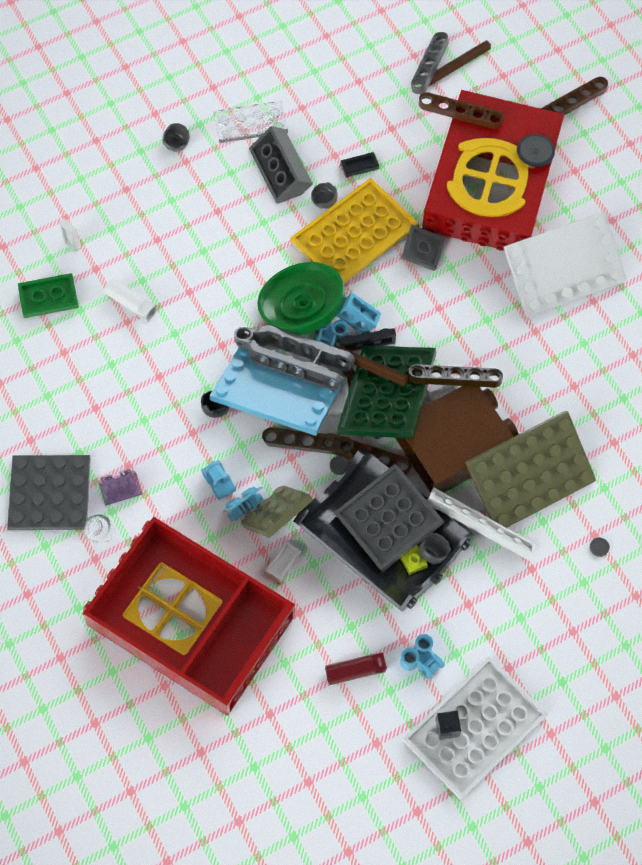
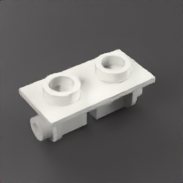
M432 385L427 387L424 400L429 404L458 389L459 386Z

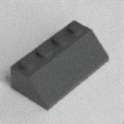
M270 126L249 147L276 203L279 204L301 196L313 185L285 129Z

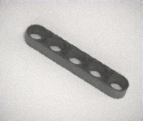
M437 32L433 35L411 81V89L414 94H422L428 89L449 44L446 32ZM429 61H433V62H434V63H432V64H426V63L429 62ZM418 84H422V85H423V86H421V87H415V86L418 85Z

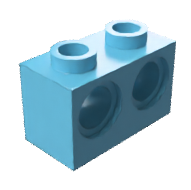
M352 292L346 297L344 305L336 317L346 321L349 326L362 334L363 332H370L377 327L382 313Z

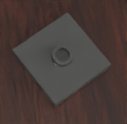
M411 225L401 259L435 271L445 237Z

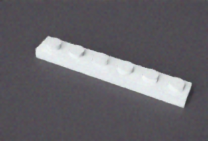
M433 488L427 501L434 509L440 510L450 518L458 520L465 524L466 527L474 529L484 537L492 539L502 547L517 553L522 558L530 561L534 556L537 545L436 488Z

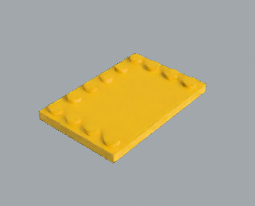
M369 178L290 237V242L310 262L323 263L334 268L340 274L345 284L407 237L411 225L419 227V223L372 178Z

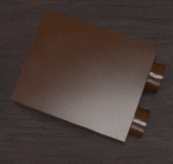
M461 386L422 407L414 439L395 438L429 492L436 488L445 493L471 479L466 461L519 434L513 421L509 418L502 420L495 410L498 408V402L494 393L489 388L482 390L480 387Z

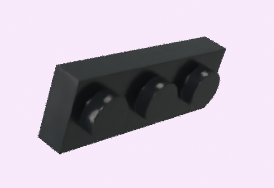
M383 328L375 332L367 331L358 335H346L340 338V347L349 351L362 350L363 345L384 346L395 344L396 331L395 328Z

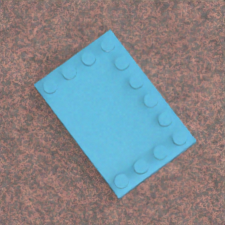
M238 347L211 392L210 400L316 436L341 388L334 391L254 364L248 354V350Z

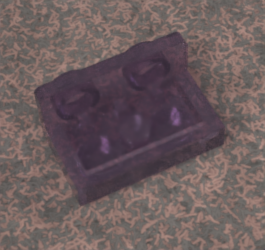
M122 470L120 475L113 477L112 474L101 477V481H98L105 506L143 495L135 470Z

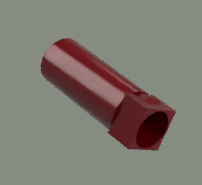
M383 652L325 665L329 685L385 673L387 670Z

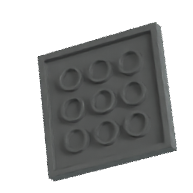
M12 455L8 530H87L90 455Z
M396 464L334 512L381 572H384L445 523Z

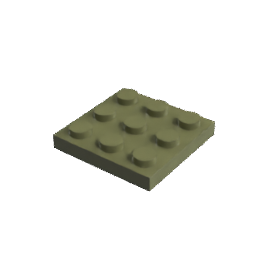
M283 485L276 488L269 498L262 500L254 511L248 512L240 523L245 529L270 538L311 503L313 499L308 493Z

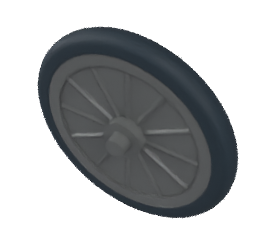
M532 134L520 140L517 146V154L525 164L532 167H542L553 160L555 147L547 137Z

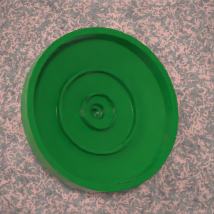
M318 262L298 263L277 272L265 283L258 296V311L265 325H271L297 335L307 334L324 327L339 314L346 299V289L340 274L331 266Z

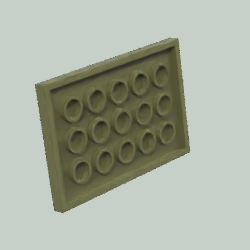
M563 411L465 462L488 517L506 528L597 481L568 411Z

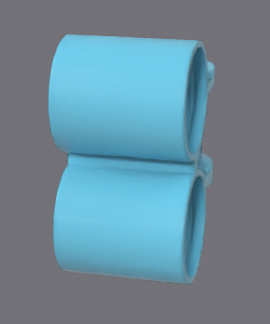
M337 320L333 324L329 322L326 327L315 331L317 334L315 341L334 347L336 342L340 343V338L349 334L347 322L344 320ZM337 330H343L344 332H343V333H338V332H336V331H337Z
M216 460L201 469L205 480L211 486L218 500L236 491L229 474H226L220 460Z
M428 634L417 636L414 648H406L401 653V667L406 671H412L417 668L428 680H431L433 674L439 668H443L445 664L438 655L432 652L433 639ZM421 642H425L428 644L429 647L427 649H422L419 647L418 644ZM406 656H412L415 659V661L412 663H408L405 661L404 658Z

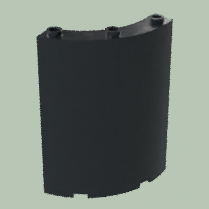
M364 448L357 451L343 470L346 474L339 482L334 480L324 490L323 493L325 495L320 500L317 497L313 499L311 503L296 515L293 522L403 612L407 608L412 609L418 602V599L433 584H439L444 577L442 574L462 550L466 551L472 543L470 539L474 534L455 519L450 518L440 510L434 509L445 523L432 533L443 536L449 542L451 551L447 558L439 564L427 562V568L411 575L408 574L401 559L397 560L384 572H381L334 513L390 468L371 451ZM421 493L422 496L427 500L428 497Z

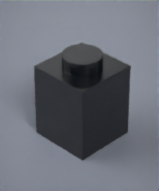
M458 710L437 713L435 722L439 740L460 737L461 725Z

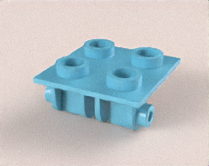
M253 486L241 493V498H234L225 504L227 508L223 512L228 511L230 513L227 516L231 522L237 521L244 514H247L242 503H244L249 511L259 505L263 497L260 493H256L263 487L256 488Z

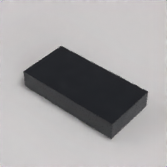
M374 152L340 160L345 178L379 169V163Z

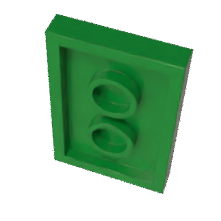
M72 273L17 283L24 318L79 308Z

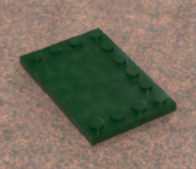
M363 345L360 353L363 357L405 375H408L409 368L412 365H434L437 354L436 348ZM356 366L337 427L338 435L414 439L428 384H415L408 380V384L402 386ZM420 372L412 373L414 376L422 375Z

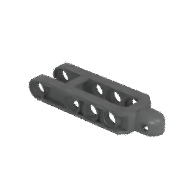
M271 325L262 326L257 330L239 327L234 332L236 345L248 350V354L254 364L334 391L341 388L344 378L338 373L330 371L329 368L320 366L321 363L343 371H349L355 362L354 356L347 351ZM263 346H273L275 348L313 360V363L295 359L291 355L286 356L277 353L276 350H269L263 348Z

